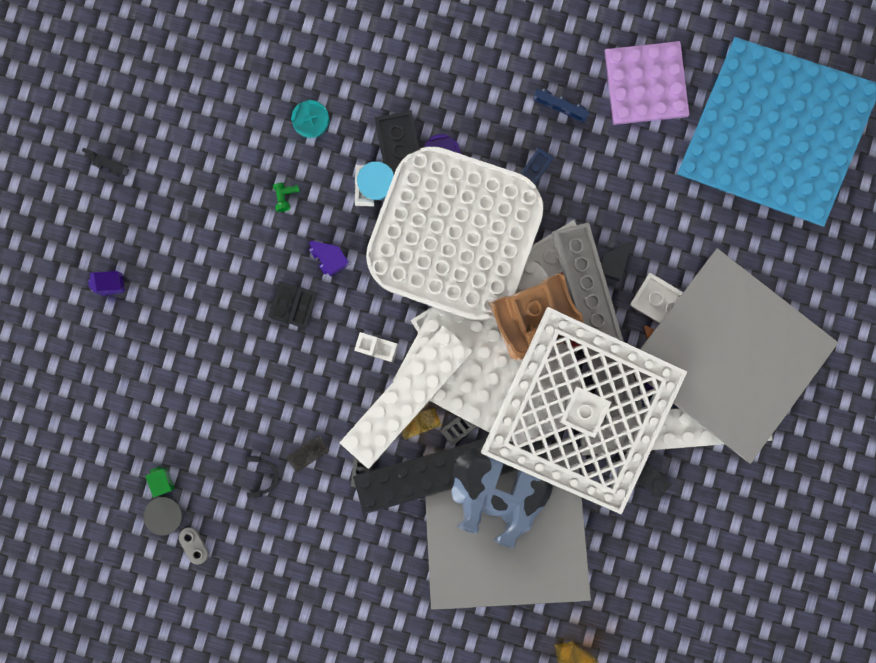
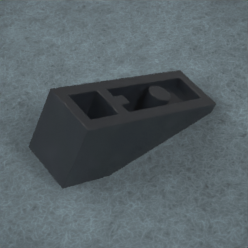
M619 453L613 457L615 461L621 460ZM648 462L645 463L637 480L657 499H660L672 486Z

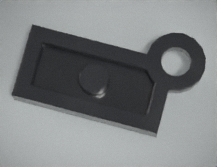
M82 149V152L91 156L89 159L92 161L91 165L99 169H103V167L110 169L109 173L120 177V175L127 177L129 173L127 167L98 155L89 149Z

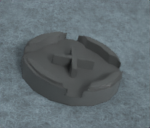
M158 497L151 500L146 506L143 513L144 523L152 533L168 535L180 527L183 516L182 508L175 499Z

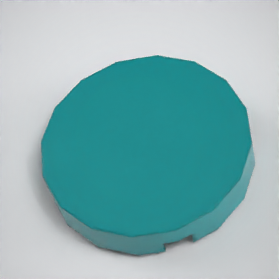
M306 100L299 103L293 110L291 117L296 132L306 138H315L322 135L328 128L330 120L325 106L314 100Z

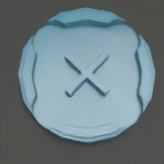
M370 162L364 165L357 176V186L360 192L371 200L384 199L394 176L393 171L389 166L381 162Z

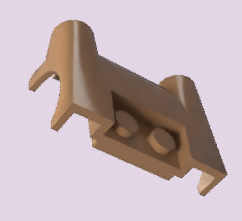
M560 273L542 280V283L509 297L504 296L488 303L510 358L516 361L524 359L547 307L584 323L582 314L576 309L570 298L565 276Z

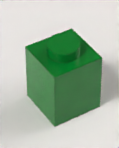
M161 466L150 470L151 474L145 476L153 498L175 490L168 468L161 469Z

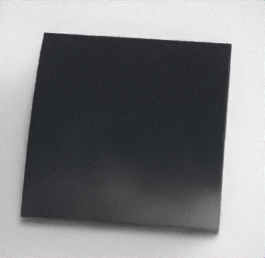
M278 281L268 318L306 329L317 292Z

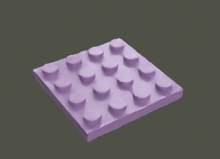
M680 41L605 49L613 125L689 116Z

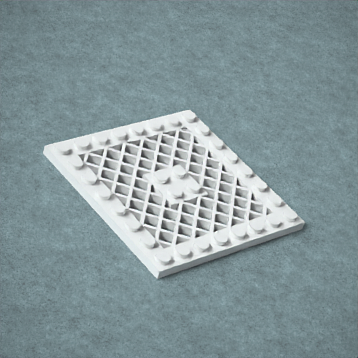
M547 307L481 453L622 514L687 371ZM570 340L581 345L572 348ZM565 341L568 350L559 353L556 344ZM553 347L555 355L548 357ZM587 347L598 353L589 355ZM583 349L585 358L577 361L574 352ZM570 354L573 363L564 366L561 357ZM605 356L614 359L615 361L607 363ZM600 357L602 366L594 369L591 360ZM557 359L560 368L551 371L548 362ZM587 362L590 371L581 374L578 365ZM622 364H625L631 367L632 369L624 371ZM617 365L620 373L611 377L609 368ZM545 366L547 373L540 375L543 367ZM574 367L577 376L568 379L565 370ZM604 370L607 379L598 381L596 373ZM639 371L648 375V377L641 379ZM561 372L564 381L555 384L552 375ZM634 373L637 381L628 384L626 376ZM592 375L594 384L585 386L583 378ZM549 377L551 386L542 389L539 380ZM622 378L624 386L616 389L613 381ZM579 380L581 388L574 386L572 390L570 383ZM651 381L654 389L646 392L643 383ZM609 383L611 392L603 394L600 386ZM536 384L538 391L532 393L534 386ZM566 385L569 394L560 397L557 388ZM639 386L641 394L633 397L630 389ZM596 388L599 396L588 391ZM553 390L556 399L547 402L544 393ZM626 391L629 399L620 402L618 393ZM653 394V396H652V398H651V401H650V403H649V400H648V397H647V396H650V395ZM540 395L543 404L534 407L531 398ZM611 396L614 397V400L616 402V404L610 406L611 402L606 400V398ZM643 398L646 407L637 410L635 401ZM568 399V401H567V403H566V405H565V408H564V407H563V404H562V401ZM528 402L530 409L523 412ZM558 403L561 412L551 415L549 406ZM631 404L633 412L625 415L622 407ZM545 408L548 417L538 420L536 411ZM618 409L620 417L612 420L609 412ZM645 412V414H644V416H643V418H642V420H641L639 414H642V413ZM532 413L535 422L525 425L523 417ZM606 415L608 422L602 424L604 417ZM635 416L637 425L629 428L627 419ZM560 417L558 422L564 425L556 428L553 419ZM520 420L522 427L515 430L517 423ZM549 421L552 430L543 433L541 424ZM622 422L625 430L616 433L614 424ZM537 426L539 435L530 438L528 429ZM610 427L612 435L603 438L601 430ZM571 428L576 429L581 433L573 435ZM567 429L569 438L560 440L558 432ZM524 431L526 440L517 443L514 435ZM636 431L634 437L632 438L631 432ZM554 434L557 443L548 446L545 437ZM598 434L599 440L591 443L589 436L595 438ZM627 434L629 443L620 445L618 437ZM584 437L587 445L578 448L575 440ZM541 439L544 448L535 451L532 443ZM614 439L616 448L608 451L606 442ZM571 442L574 450L565 454L562 445ZM529 445L531 452H528L520 447ZM602 445L604 453L595 456L593 448ZM559 447L561 456L552 459L550 450ZM628 448L627 453H626V455L624 456V453H623L622 450H625V449ZM589 450L591 458L582 461L580 453ZM546 452L548 460L538 455ZM618 452L621 460L612 463L610 455ZM576 455L579 463L570 466L567 458ZM606 457L608 466L599 468L597 461ZM563 460L565 467L556 464V462ZM593 463L595 471L587 474L584 466ZM620 466V468H619V470H618V472H617V474H616L614 468ZM581 468L583 475L576 473L573 470ZM610 470L613 478L604 481L602 473ZM598 475L600 483L590 478Z

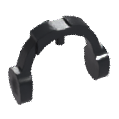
M261 456L246 457V462L265 463L274 471V474H269V478H275L269 488L262 491L247 492V498L263 497V494L270 492L278 484L279 472L277 466L268 460L261 459Z

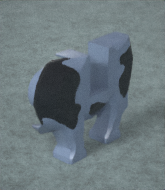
M472 447L460 455L453 465L454 485L451 489V494L456 503L463 504L464 519L458 524L457 528L477 534L482 512L489 516H502V519L506 522V530L496 536L494 542L508 548H515L516 539L531 529L535 517L545 507L551 496L553 485L518 470L510 494L495 489L504 463L482 454V449Z

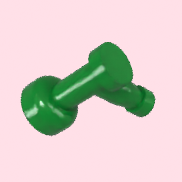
M284 183L274 184L273 189L276 190L278 203L275 205L276 212L290 210L291 206L285 200V195L294 192L298 193V185L285 187Z

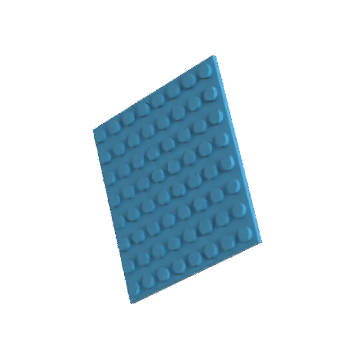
M734 37L677 175L824 227L876 102V82Z

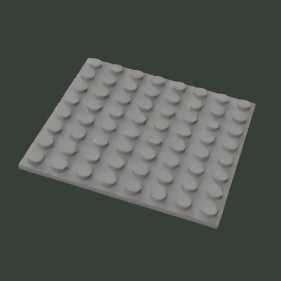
M717 248L640 350L687 371L673 404L751 464L839 342ZM639 371L641 379L648 377V375ZM651 381L646 382L651 387H653Z
M562 445L565 454L574 450L573 445ZM559 447L550 450L552 459L561 456ZM436 452L423 453V456H426V455H429V454H433V453H436ZM576 455L567 458L570 466L578 463ZM563 460L556 462V464L565 467ZM579 468L573 471L579 473ZM518 470L500 475L495 489L510 494ZM553 485L551 496L545 507L535 517L531 529L516 539L515 548H508L494 542L495 537L506 530V522L502 519V516H489L482 512L481 522L478 524L479 531L477 534H472L457 528L458 524L464 519L463 504L456 503L453 500L451 490L425 497L431 610L591 601L582 497Z

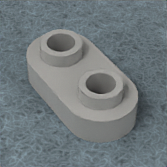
M193 527L183 529L179 534V541L187 557L193 564H202L207 560L209 552L199 532ZM187 534L191 535V541L186 540ZM196 551L200 552V558L195 557Z

